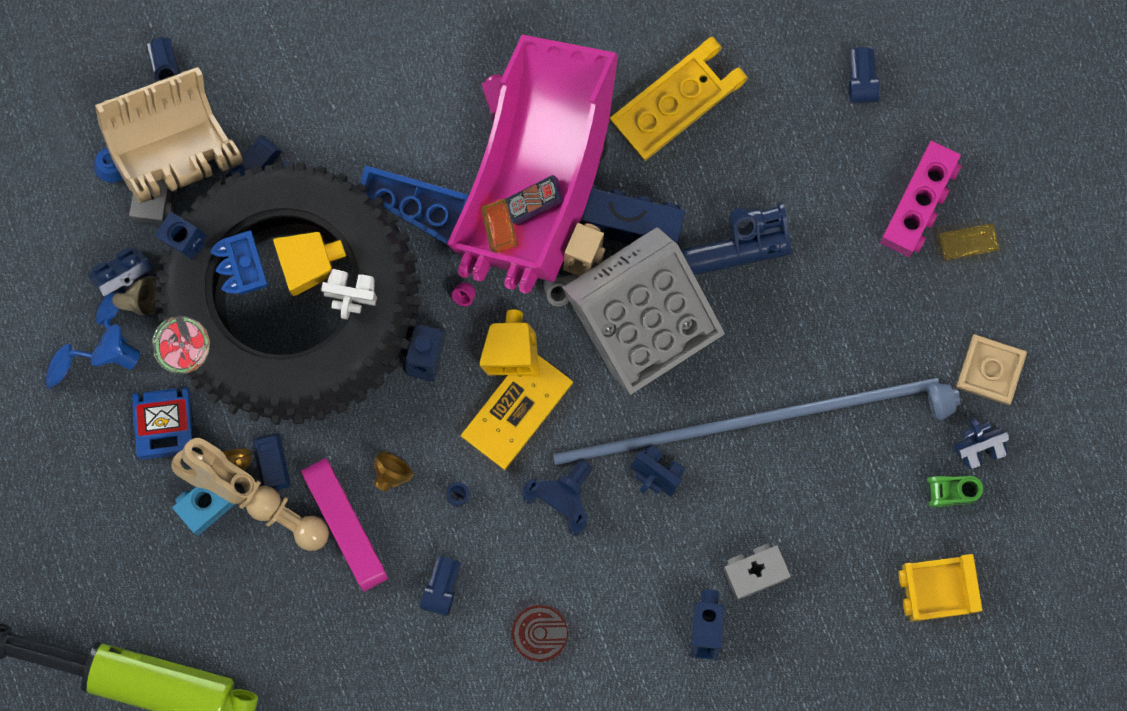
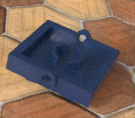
M136 247L120 251L116 255L117 258L108 263L102 262L92 268L93 272L87 274L91 283L103 296L108 295L123 285H132L135 278L153 269L149 260ZM127 277L130 279L128 283L124 281Z

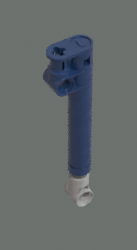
M778 202L777 207L760 210L759 208L752 210L746 208L735 209L729 216L731 239L681 249L694 275L791 255V242L784 205L782 202ZM749 220V224L746 227L738 228L741 221ZM558 273L554 282L545 280L544 290L549 303L554 306L566 305L569 299L564 290L555 294L551 291L557 286L564 287L579 276L574 274L564 276Z

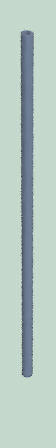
M938 378L556 453L553 454L555 465L649 447L651 445L654 446L925 392L932 383H939Z

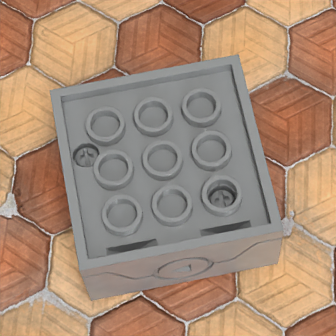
M658 227L562 287L611 375L630 395L725 334L678 244Z

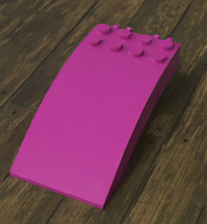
M521 35L500 81L502 88L497 111L479 172L447 243L462 259L458 267L459 276L466 278L473 271L474 280L481 282L486 277L490 267H496L508 271L504 282L507 289H515L520 281L519 290L526 294L531 292L537 278L550 282L555 281L564 260L565 250L577 223H580L602 154L609 123L618 55L615 52ZM551 175L556 176L564 199L563 203L518 225L512 223L506 198Z

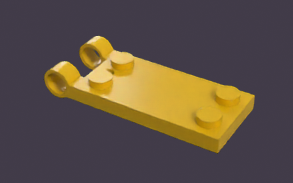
M714 37L704 41L698 48L610 117V122L644 162L748 80L747 75L740 67L734 69L724 79L720 80L705 63V61L712 59L722 49V46ZM705 76L707 81L705 83L700 82V77Z

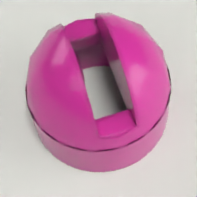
M460 282L452 292V299L458 305L469 306L475 298L476 290L472 287L471 283Z

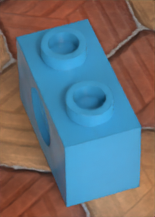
M195 487L191 492L186 490L175 500L177 504L172 508L192 532L199 536L235 504L228 502L210 490ZM204 494H210L212 498L211 504L207 508H200V497Z

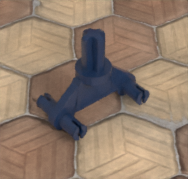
M579 460L567 477L562 476L559 480L537 482L536 479H530L523 487L524 502L527 500V504H531L534 500L540 498L570 519L569 532L570 534L574 532L573 536H577L587 526V516L584 513L580 499L582 492L580 486L591 473L592 467L588 462Z

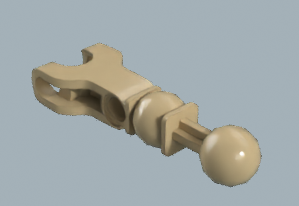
M194 438L184 446L182 451L174 456L172 470L177 476L191 485L210 490L230 503L240 504L239 508L241 509L246 506L248 514L253 519L267 521L266 525L268 527L275 521L294 532L295 542L301 549L316 551L327 543L329 530L322 518L316 516H305L302 518L284 507L288 498L284 497L281 500L279 493L274 488L259 486L261 482H255L251 475L231 463L220 449L201 438ZM192 448H200L203 452V455L193 451ZM181 459L192 469H184L180 463ZM234 483L241 484L245 493H238L234 488Z

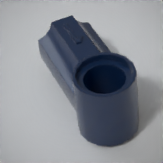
M156 38L147 44L155 82L164 80L167 76L180 74L170 38Z
M868 47L852 49L850 51V103L879 102V80L875 74L874 49Z
M437 557L430 583L426 585L421 599L420 609L448 616L455 592H453L461 562L447 557Z

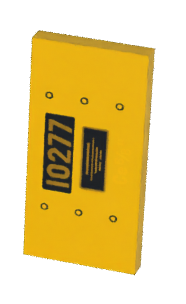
M539 355V375H508L460 435L504 471L573 384L571 379Z

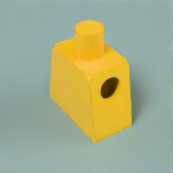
M320 232L273 239L289 291L293 296L328 279L333 269L330 261L346 256L341 240L325 245Z
M508 310L505 323H493L490 325L479 365L487 375H539L536 333L528 323H522V311Z

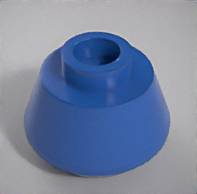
M108 147L100 150L93 163L96 175L108 183L123 180L111 158Z

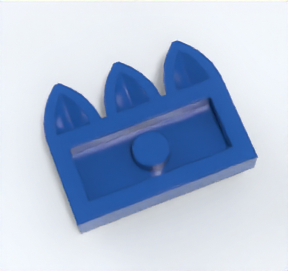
M251 230L222 239L213 246L210 251L211 254L218 257H229L218 265L216 272L223 275H234L224 283L221 288L223 291L243 295L268 287Z

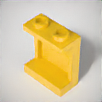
M973 554L926 562L905 563L902 565V570L898 571L900 587H905L907 599H903L905 616H910L911 622L973 614L982 611Z

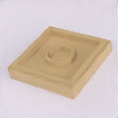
M973 334L956 388L1010 406L1027 351Z

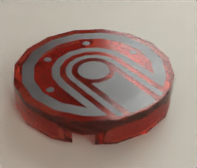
M535 605L519 613L513 622L511 635L514 646L522 656L530 661L544 662L552 660L562 652L567 644L568 629L566 621L558 611L550 606Z

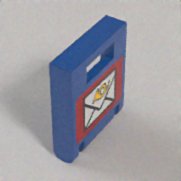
M182 387L183 397H179L178 388L144 392V402H141L139 393L132 394L136 455L139 460L175 456L183 450L190 440L194 439L189 387ZM171 437L178 438V446L154 449L151 441Z

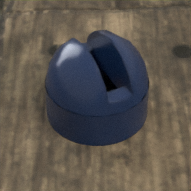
M453 483L447 489L446 498L452 506H463L468 501L469 489L463 483ZM453 492L455 495H457L463 500H458L457 498L452 496L451 493Z

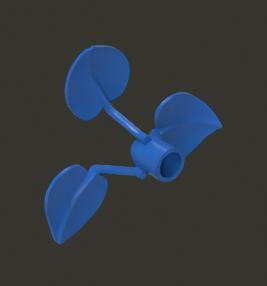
M124 285L106 295L98 306L96 323L99 325L104 323V326L107 328L99 345H97L93 353L72 350V345L69 343L62 346L54 354L48 366L46 375L47 389L50 390L51 387L58 384L65 377L71 366L72 358L75 356L91 358V365L94 367L115 362L131 370L136 365L140 357V350L126 343L127 339L121 336L120 325L113 324L111 326V319L116 316L119 310L113 304L112 297L122 292Z

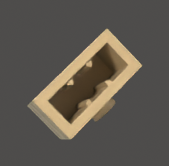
M577 223L564 253V271L580 277L594 268L596 263H601L606 249L602 247L604 233L600 232L598 227L588 223L584 225Z

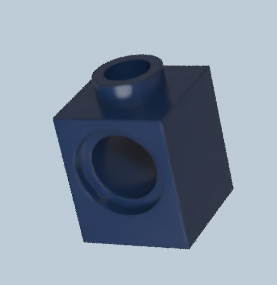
M169 212L155 237L192 260L194 255L202 250L207 235L194 225ZM187 232L186 239L179 242L180 236Z

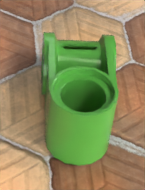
M935 476L927 478L931 492V501L928 502L929 507L973 504L983 493L981 481L973 476ZM969 483L974 485L976 495L971 498L966 497L961 490L963 484Z

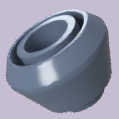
M932 383L927 388L928 400L934 418L944 420L956 412V406L961 404L957 389L952 390L951 385Z

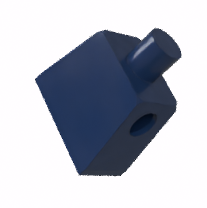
M416 325V328H413L406 358L408 377L435 382L447 331L422 325Z
M702 590L701 603H695L689 658L718 660L722 644L724 605L718 604L719 592L716 590ZM704 619H710L712 622H706Z

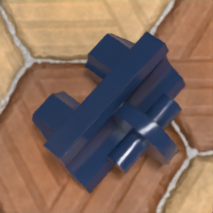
M976 419L969 420L970 429L962 432L965 440L952 445L954 452L961 457L966 467L973 469L983 464L979 452L987 448L992 459L1007 456L1005 441H1008L1009 437L1007 432H1003L1000 427L991 430L989 422L980 425Z
M653 445L644 452L640 450L630 468L638 473L635 478L643 483L639 490L641 493L645 494L650 488L656 494L662 490L670 497L682 481L680 478L684 467L672 461L667 468H664L658 463L663 454Z

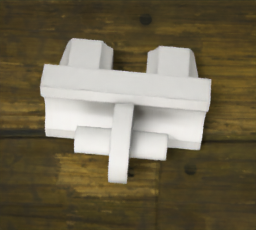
M332 269L328 282H323L321 291L324 292L325 297L343 300V302L333 300L331 308L341 310V318L348 319L350 312L359 314L361 312L362 305L353 304L352 302L376 305L375 280L372 276L358 275L356 288L346 287L348 273Z

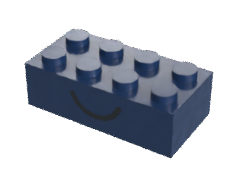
M593 185L579 224H592L598 227L600 232L604 233L603 238L628 244L633 243L658 227L676 244H679L685 210H681L680 206L674 203L666 202L664 205L653 203L652 199L644 196H637V199L626 197V193L618 190H610V192L600 191L598 186Z

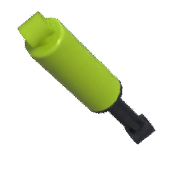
M0 622V659L9 656L82 676L81 690L85 693L150 711L256 710L258 696L248 690H234V681L231 678L101 642L95 643L90 654L13 634L12 628L9 625Z

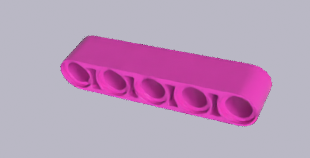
M327 458L301 470L362 591L365 592L388 580L387 573Z

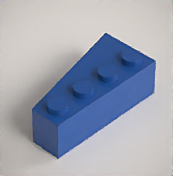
M366 165L360 181L361 184L367 187L366 194L370 199L373 200L380 197L383 200L384 205L382 208L392 214L394 213L397 217L446 245L469 195Z

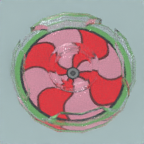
M187 316L166 319L157 327L153 336V354L160 366L172 373L186 374L192 372L205 362L209 353L210 340L207 330L200 322Z

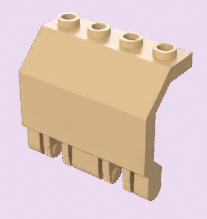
M198 67L95 105L98 124L111 158L139 204L151 200V194L154 198L160 196V188L156 183L158 180L163 179L170 191H174L177 189V185L179 188L202 180L203 176L205 178L212 176L211 167L207 163L210 160L214 159L222 172L228 170V165L230 168L243 164L242 156L233 140H228L211 111L205 94L203 74Z

